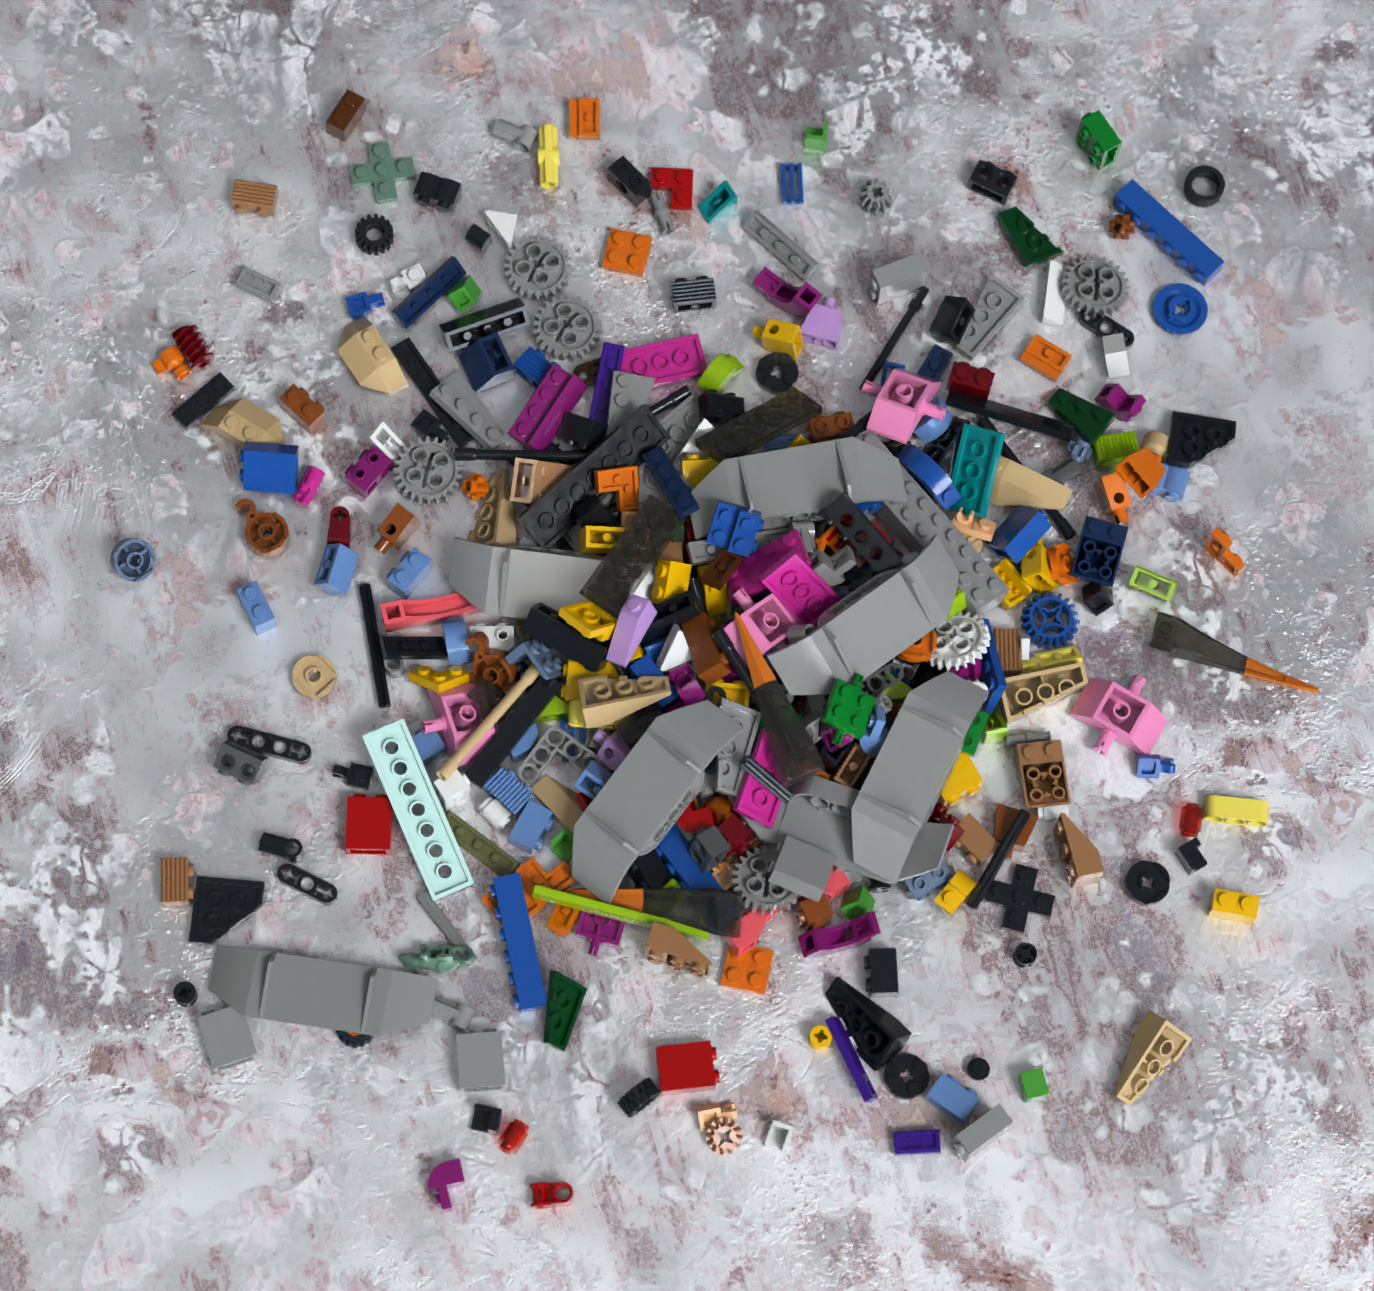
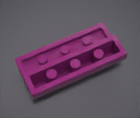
M553 363L509 429L507 435L522 444L525 450L547 451L550 443L557 436L564 411L572 413L587 390L586 384L575 374L571 375Z

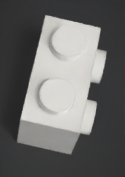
M482 623L469 626L470 636L474 632H482L487 635L490 649L502 650L508 654L511 653L509 649L514 646V626H509L507 623H499L496 626H487ZM474 642L470 643L471 658H474V654L479 649L478 644Z
M458 769L446 781L440 778L434 781L435 793L446 812L453 808L459 809L468 803L467 800L470 799V782L465 773L460 774Z

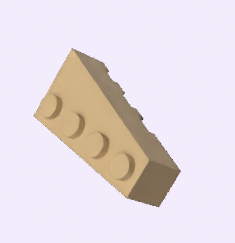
M1080 662L1005 678L1007 687L998 701L1002 718L1006 725H1009L1083 689L1088 684L1084 663Z

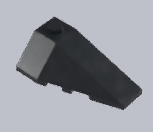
M957 417L952 419L947 430L936 438L937 440L929 448L925 446L922 450L943 469L950 479L964 423L971 424L969 420ZM914 478V480H915V481L920 485V487L927 493V495L934 501V503L938 505V503H937L936 500L932 497V495L928 492V490H927L917 479Z
M835 977L825 993L837 1016L844 1021L848 1029L846 1030L848 1036L852 1037L858 1047L856 1051L859 1056L874 1071H878L899 1053L912 1035L896 1017L840 977Z

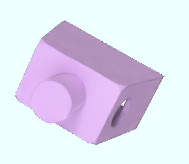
M824 297L822 305L815 304L808 313L801 327L804 342L838 350L842 311L834 308L836 304L834 298Z
M600 728L593 737V740L602 746L597 756L614 772L638 742L619 729L610 736Z

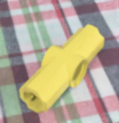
M544 124L539 127L538 166H540V187L545 189L558 187L557 126L552 124Z

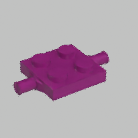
M581 911L575 936L588 939L591 944L587 954L591 956L593 952V956L597 957L600 944L614 947L619 946L626 922Z

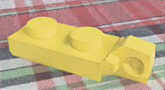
M1075 645L1035 653L1033 658L1021 661V673L1027 674L1083 662V659Z

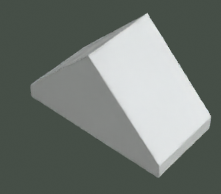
M493 210L485 211L484 215L487 225L507 251L512 249L518 224L517 215Z
M1124 334L1102 336L1109 379L1130 375Z
M380 421L368 436L369 449L374 445L393 460V465L394 460H400L397 457V453L404 454L403 446L406 445L383 421Z
M673 624L657 658L656 664L661 671L669 670L692 660L683 632L677 624Z

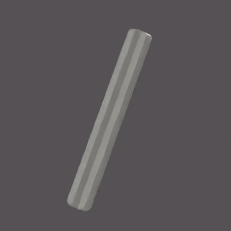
M424 890L416 896L418 902L451 945L469 947L438 905L432 900L428 892ZM457 951L461 957L467 956L466 953ZM475 953L473 961L470 964H468V966L472 965L477 961V956L475 955Z

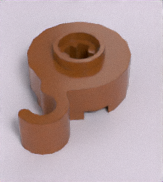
M250 499L239 500L236 503L238 514H241L245 509L250 510L246 515L247 524L245 530V538L250 550L256 555L265 558L275 557L282 553L288 546L290 539L288 525L284 518L276 512H257L254 502ZM266 531L267 533L272 532L270 537H264L263 533Z
M474 632L465 641L467 646L473 642L479 646V649L474 654V662L470 674L472 683L479 687L482 692L493 694L492 696L502 695L515 682L517 666L515 663L509 665L505 657L508 653L489 648V639L486 634Z

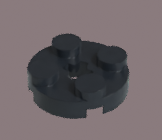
M771 353L761 358L756 368L757 384L762 390L765 389L772 395H784L790 392L798 380L799 371L797 364L787 353ZM774 370L782 372L780 378H777L776 375H771Z
M1147 860L1135 863L1127 872L1124 880L1127 894L1141 906L1155 905L1161 902L1168 894L1170 887V876L1167 870L1160 863L1147 862ZM1143 878L1153 881L1151 888L1142 885Z
M913 1054L896 1055L885 1067L883 1074L884 1084H886L890 1094L900 1100L914 1099L921 1095L928 1086L930 1077L928 1066ZM906 1071L910 1072V1076H913V1080L910 1079L907 1083L903 1082V1077H900V1074H904Z

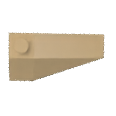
M1000 456L989 504L996 507H1017L1022 505L1025 507H1037L1038 509L1064 510L1073 490L1017 462Z
M504 469L490 476L488 480L489 491L485 497H482V501H484L483 507L475 515L474 519L477 520L474 531H469L467 540L493 546H515L517 534L513 503L510 501L509 471Z
M598 675L578 680L587 729L613 723L671 695L668 676H641L639 679H628L627 676H620L619 679H608L607 675Z
M546 775L531 787L533 794L545 808L553 811V818L558 824L574 835V824L584 813L575 799L578 793Z
M1149 1010L1136 1029L1114 1096L1130 1106L1149 1088V1082L1156 1075L1160 1077L1165 1072L1164 1068L1171 1061L1175 1063L1181 1057L1192 1038Z

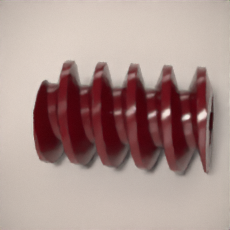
M197 325L183 326L172 333V337L175 339V343L179 346V350L183 353L188 365L191 366V370L195 373L201 372L210 365L214 354L209 352L210 347L205 345L206 340L200 339L202 333L196 332L198 330Z

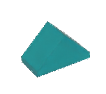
M724 180L698 205V208L706 221L712 223L736 210L737 195L728 181Z

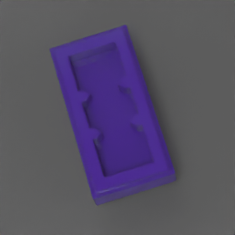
M939 1129L893 1132L895 1156L941 1153Z

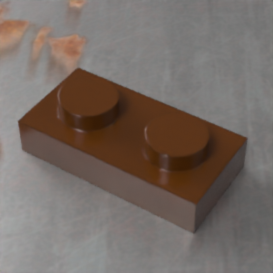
M722 549L701 576V583L721 591L742 563V556Z

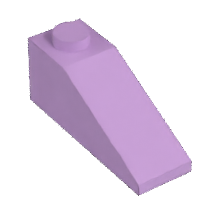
M632 593L629 595L617 620L606 657L608 662L624 668L627 667L657 614L649 599Z

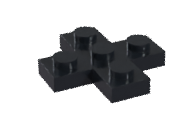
M1016 864L1011 884L995 880L991 883L986 892L984 903L1006 908L1001 929L1023 935L1028 914L1050 919L1055 896L1034 890L1038 869Z

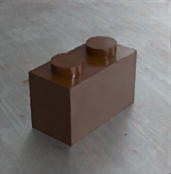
M347 89L326 120L327 133L346 142L367 110L366 99Z

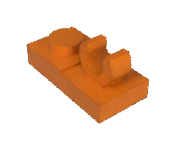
M556 905L547 923V929L555 931V935L564 937V935H569L580 910Z

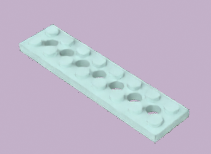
M404 718L363 735L364 743L432 900H438L474 884ZM388 742H395L398 745V751L395 754H388L385 751V745ZM399 762L404 763L407 766L406 773L403 775L396 774L394 771L395 764ZM406 783H412L416 787V792L411 796L403 792V786ZM419 803L424 806L425 812L423 815L415 816L412 813L411 809L414 804ZM424 824H429L434 829L430 837H425L420 832ZM439 845L443 851L442 855L437 858L432 857L429 853L431 846ZM443 865L449 866L451 869V875L448 878H442L438 874V869Z

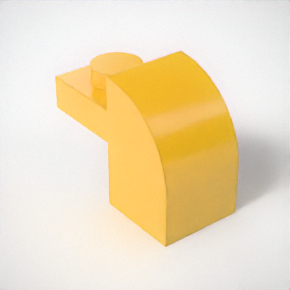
M960 869L935 898L933 903L951 916L974 889L977 882Z

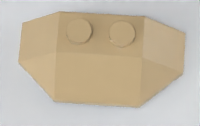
M362 316L345 326L337 352L359 386L391 395L408 385L395 356L369 320Z
M245 398L214 407L202 423V426L240 449H244L246 442L284 444L279 419Z

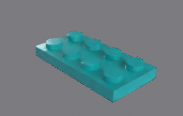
M964 423L951 477L953 486L962 497L949 509L958 511L960 507H963L962 513L970 515L971 510H973L974 516L986 518L1005 438L1004 433Z

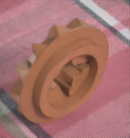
M729 1118L716 1119L708 1126L706 1131L707 1145L713 1152L721 1155L732 1153L739 1147L742 1139L740 1126ZM717 1131L720 1133L729 1131L728 1136L731 1142L726 1140L720 1142L721 1138Z

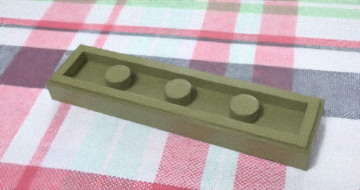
M451 810L445 815L458 846L498 876L513 874L520 866V862Z

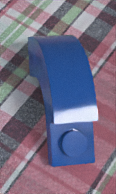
M907 443L894 455V457L899 459L900 464L907 472L928 490L944 511H947L962 497L953 486V481L943 469L915 445Z

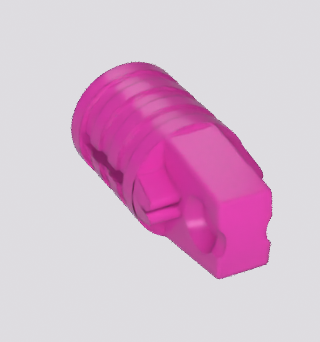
M307 466L303 474L304 476L298 485L294 501L298 505L308 506L325 476L322 470L313 466Z

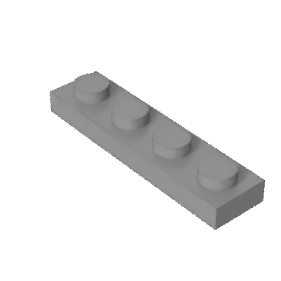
M758 210L753 211L744 224L743 228L798 276L804 281L809 279L819 263Z

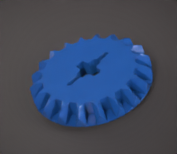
M1176 283L1164 287L1157 293L1153 301L1152 312L1154 313V319L1159 323V327L1162 326L1166 332L1169 331L1174 335L1181 334L1183 336L1199 330L1207 318L1208 307L1204 296L1196 288L1187 284ZM1176 306L1178 308L1185 306L1183 310L1184 314H1182L1181 312H1179L1178 314H1174L1177 309Z

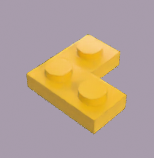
M420 666L416 670L408 672L409 681L437 693L471 681V673L459 666H452L443 672L432 670L429 666Z

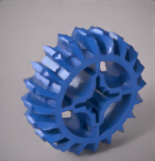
M1051 591L1047 597L1044 592H1041L1040 598L1034 595L1033 601L1028 600L1026 602L1027 607L1022 609L1024 615L1020 617V621L1024 622L1021 625V629L1027 630L1025 633L1032 636L1031 643L1039 642L1038 648H1041L1042 644H1046V649L1048 650L1051 644H1053L1054 648L1058 649L1060 644L1066 646L1067 640H1073V634L1077 633L1078 628L1076 626L1079 625L1080 621L1076 619L1079 613L1073 611L1075 604L1068 605L1069 597L1062 600L1061 593L1054 597V593ZM1044 607H1054V609L1048 610ZM1061 612L1066 618L1067 628L1062 625L1063 622L1059 619ZM1033 613L1041 623L1039 628L1033 622ZM1054 617L1053 623H1052V621H1051V623L1048 622V623L1045 625L1046 619H1049V618L1052 619V618ZM1052 631V632H1054L1055 634H1054V635H1050V634H1046V632Z

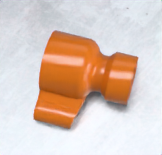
M176 345L165 349L159 355V359L151 364L158 375H163L173 370V375L177 381L184 380L192 372L188 365L184 364L185 358Z

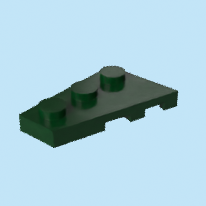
M1016 206L997 214V220L1026 269L1063 254L1064 251L1059 246L1055 247L1049 241L1050 238L1045 233L1042 234L1034 227V223Z
M1059 388L1048 401V407L1062 420L1072 424L1075 427L1074 430L1079 435L1083 434L1091 446L1097 442L1115 419L1114 413L1062 388Z
M550 970L543 1043L558 1051L565 1052L587 988L554 970Z

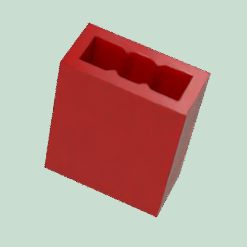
M365 794L348 796L345 837L346 854L391 855L393 808L388 796L385 794H377L375 797H366Z
M711 1041L656 1046L661 1096L715 1090L716 1083H720L719 1071L714 1069L713 1061L717 1060L716 1047H711Z

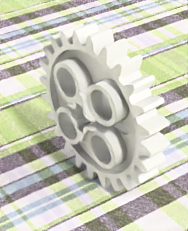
M961 611L959 614L953 615L952 618L945 620L933 629L937 635V647L931 659L926 662H930L931 667L937 665L938 670L946 666L947 671L951 667H955L956 671H958L960 665L967 668V663L969 662L975 664L974 659H982L981 653H987L986 647L990 646L989 640L991 638L988 626L984 624L983 619H978V615L971 617L970 612L966 613L965 616L962 615Z

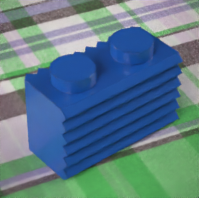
M528 347L513 364L514 372L535 389L553 363L561 367L554 361L552 363L546 359V355L540 349L534 350L532 347Z

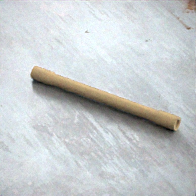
M533 663L456 752L436 771V775L441 780L446 781L454 773L471 750L524 690L540 675V672Z

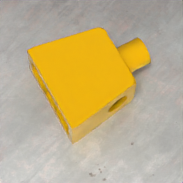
M769 319L765 327L756 324L753 329L752 336L762 339L763 347L766 351L771 353H787L797 362L804 345L800 325Z
M1041 538L1021 559L1022 579L1039 594L1059 588L1058 580L1054 581L1050 576V561L1047 556V549L1043 546V539Z

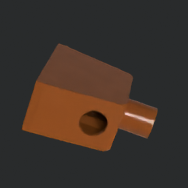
M397 503L377 529L381 538L374 547L383 555L391 546L398 550L421 524L411 512Z
M1002 804L997 805L994 814L992 836L999 843L1003 840L1019 809ZM1030 813V818L1005 860H1011L1013 851H1023L1039 815Z

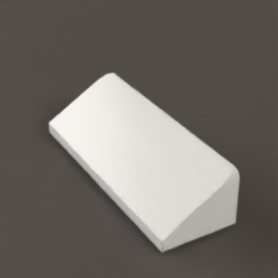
M1050 260L1048 266L1041 323L1063 326L1066 294L1061 293L1063 287L1060 284L1067 266Z

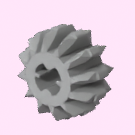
M876 178L874 183L868 180L866 185H862L859 200H861V208L867 207V213L874 210V213L877 215L880 210L885 214L887 208L892 207L895 194L892 193V186H886V180L879 183L878 178Z

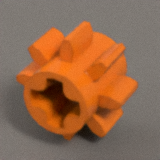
M472 473L471 477L466 476L464 479L462 490L465 493V497H470V500L479 501L480 497H485L488 493L489 483L486 477H481V474Z

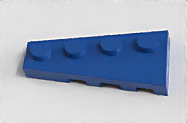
M980 618L988 626L991 638L989 640L990 646L986 647L987 653H981L982 675L979 678L980 682L986 684L989 691L982 709L984 712L991 714L1007 684L989 619Z

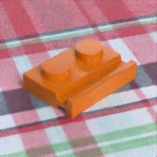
M569 98V139H600V98Z
M1035 334L1024 353L1020 356L1019 361L1056 382L1071 360L1072 355Z

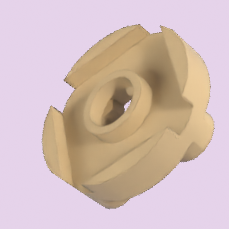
M321 655L302 657L294 665L292 674L293 685L296 691L311 700H317L328 695L333 690L337 681L333 663ZM311 672L313 674L318 672L320 674L318 676L319 680L310 681L311 677L309 674Z

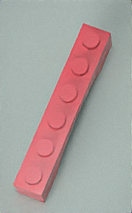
M459 592L434 598L401 599L380 604L386 632L433 623L452 616L459 617L481 612Z
M833 866L823 893H825L828 901H831L848 891L851 882L844 872H835ZM804 896L797 897V903L805 901L809 898H806ZM751 908L743 914L744 917L737 921L733 919L724 926L722 937L737 958L756 947L764 927L779 912L776 909L773 911V916H771L769 910H765L764 915H761V909H757L752 913Z

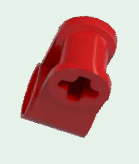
M538 1182L530 1184L533 1201L530 1204V1208L532 1209L568 1206L574 1200L573 1188L566 1182ZM561 1189H567L570 1195L567 1199L562 1200L557 1197V1193Z

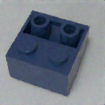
M498 332L477 339L458 356L475 393L515 378L514 366Z

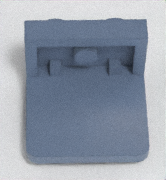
M527 640L522 644L519 642L509 649L511 653L505 657L509 665L530 658L545 680L563 675L564 664L562 660L556 657L552 650L540 640Z
M944 859L940 869L904 880L909 889L905 891L909 899L922 900L929 895L928 891L934 888L938 890L948 884L947 880L951 879L953 875Z

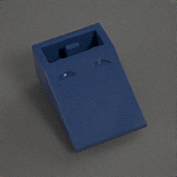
M1086 516L1070 576L1113 587L1128 527Z

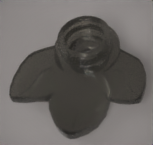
M477 678V687L472 688L466 696L480 705L477 715L479 718L485 719L506 694L502 690L496 689L491 681Z

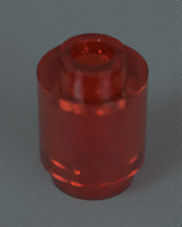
M1187 803L1186 806L1181 807L1179 829L1182 836L1198 837V832H1201L1204 810L1199 808L1200 805Z
M518 1119L509 1122L497 1140L500 1144L499 1149L508 1155L511 1153L516 1154L528 1137L527 1132L530 1128Z

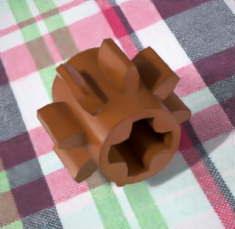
M1116 214V219L1109 221V232L1114 234V239L1128 240V235L1135 233V222L1129 220L1130 215Z

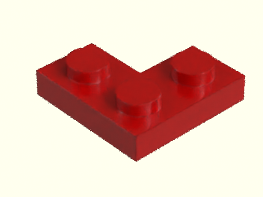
M651 167L652 190L671 191V210L692 211L693 169Z

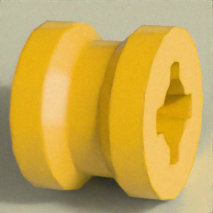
M824 1025L815 1026L809 1034L810 1046L816 1051H823L829 1047L832 1040L829 1028Z

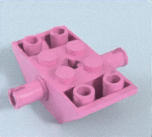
M902 368L893 369L884 386L866 380L862 393L877 397L866 430L907 444L922 416L927 415L943 421L947 408L931 403L941 382Z
M741 588L732 595L744 610L740 618L763 656L770 651H777L787 646L785 642L788 639L787 631L790 626L804 624L773 593L758 603H754L744 588ZM735 619L724 630L748 667Z
M1134 675L1127 689L1113 681L1090 678L1072 708L1070 716L1101 732L1099 739L1093 746L1095 752H1098L1101 745L1103 746L1099 753L1100 755L1106 754L1113 740L1139 754H1149L1168 720L1151 702L1138 696L1146 684V680L1143 677L1137 685L1136 683L1140 676Z
M471 681L441 693L427 689L436 718L421 720L420 729L425 728L421 730L422 734L441 731L449 756L451 757L495 707L487 708L482 690ZM505 712L500 719H506L507 713ZM494 726L464 758L459 767L471 765L494 737Z

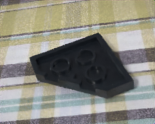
M1173 411L1171 415L1167 465L1189 469L1233 444L1236 433V421Z
M197 876L189 944L212 946L262 907L265 882Z

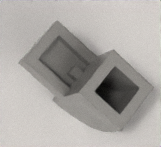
M848 545L832 557H829L820 549L809 556L812 563L810 566L829 586L843 583L845 581L843 574L857 564L853 549Z

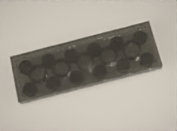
M792 387L696 438L695 446L720 464L724 459L744 456L822 414V406L796 387Z
M650 494L579 593L617 618L631 593L634 594L684 524L686 518L680 519L676 511Z

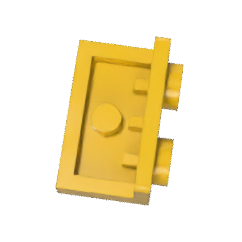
M1006 557L997 566L992 568L1010 589L1003 602L1000 603L1006 611L1026 600L1032 592V588L1022 579L1015 566Z

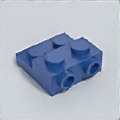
M718 500L706 543L726 548L727 552L749 557L750 552L755 553L757 547L756 533H761L764 520L761 519V511Z

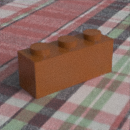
M703 612L683 624L682 628L697 676L708 685H711L731 673L728 657L722 652L712 636L720 628L714 617L710 618Z

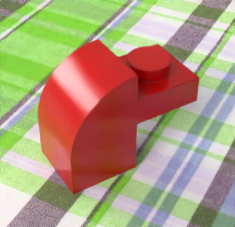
M694 800L691 801L683 812L684 814L677 820L678 824L693 836H696L695 834L704 827L708 829L714 825L719 827L715 811L711 807L696 810Z

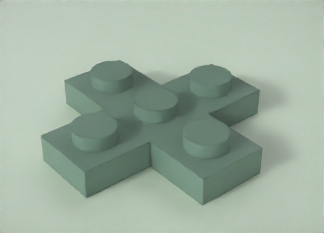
M388 141L368 144L370 163L350 166L353 188L374 185L377 204L398 201L395 182L416 179L412 157L391 160Z

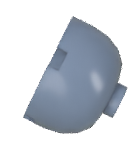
M126 538L119 541L114 546L110 555L113 571L120 578L132 582L146 579L154 569L152 567L154 561H156L154 549L148 542L139 538Z

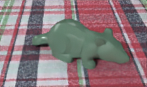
M421 944L419 949L422 952L417 954L413 952L402 953L398 956V959L405 966L412 969L414 974H418L420 969L430 970L437 974H449L459 965H468L474 959L473 950L467 946L437 944L436 949L430 950L428 945ZM456 951L464 952L467 956L464 958L456 954Z

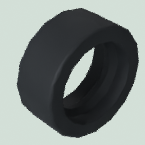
M1207 165L1197 166L1189 172L1185 179L1183 188L1185 197L1191 204L1197 207H1211L1218 203L1222 197L1225 180L1219 170ZM1198 177L1209 178L1216 185L1215 193L1210 196L1196 193L1192 188L1194 179Z

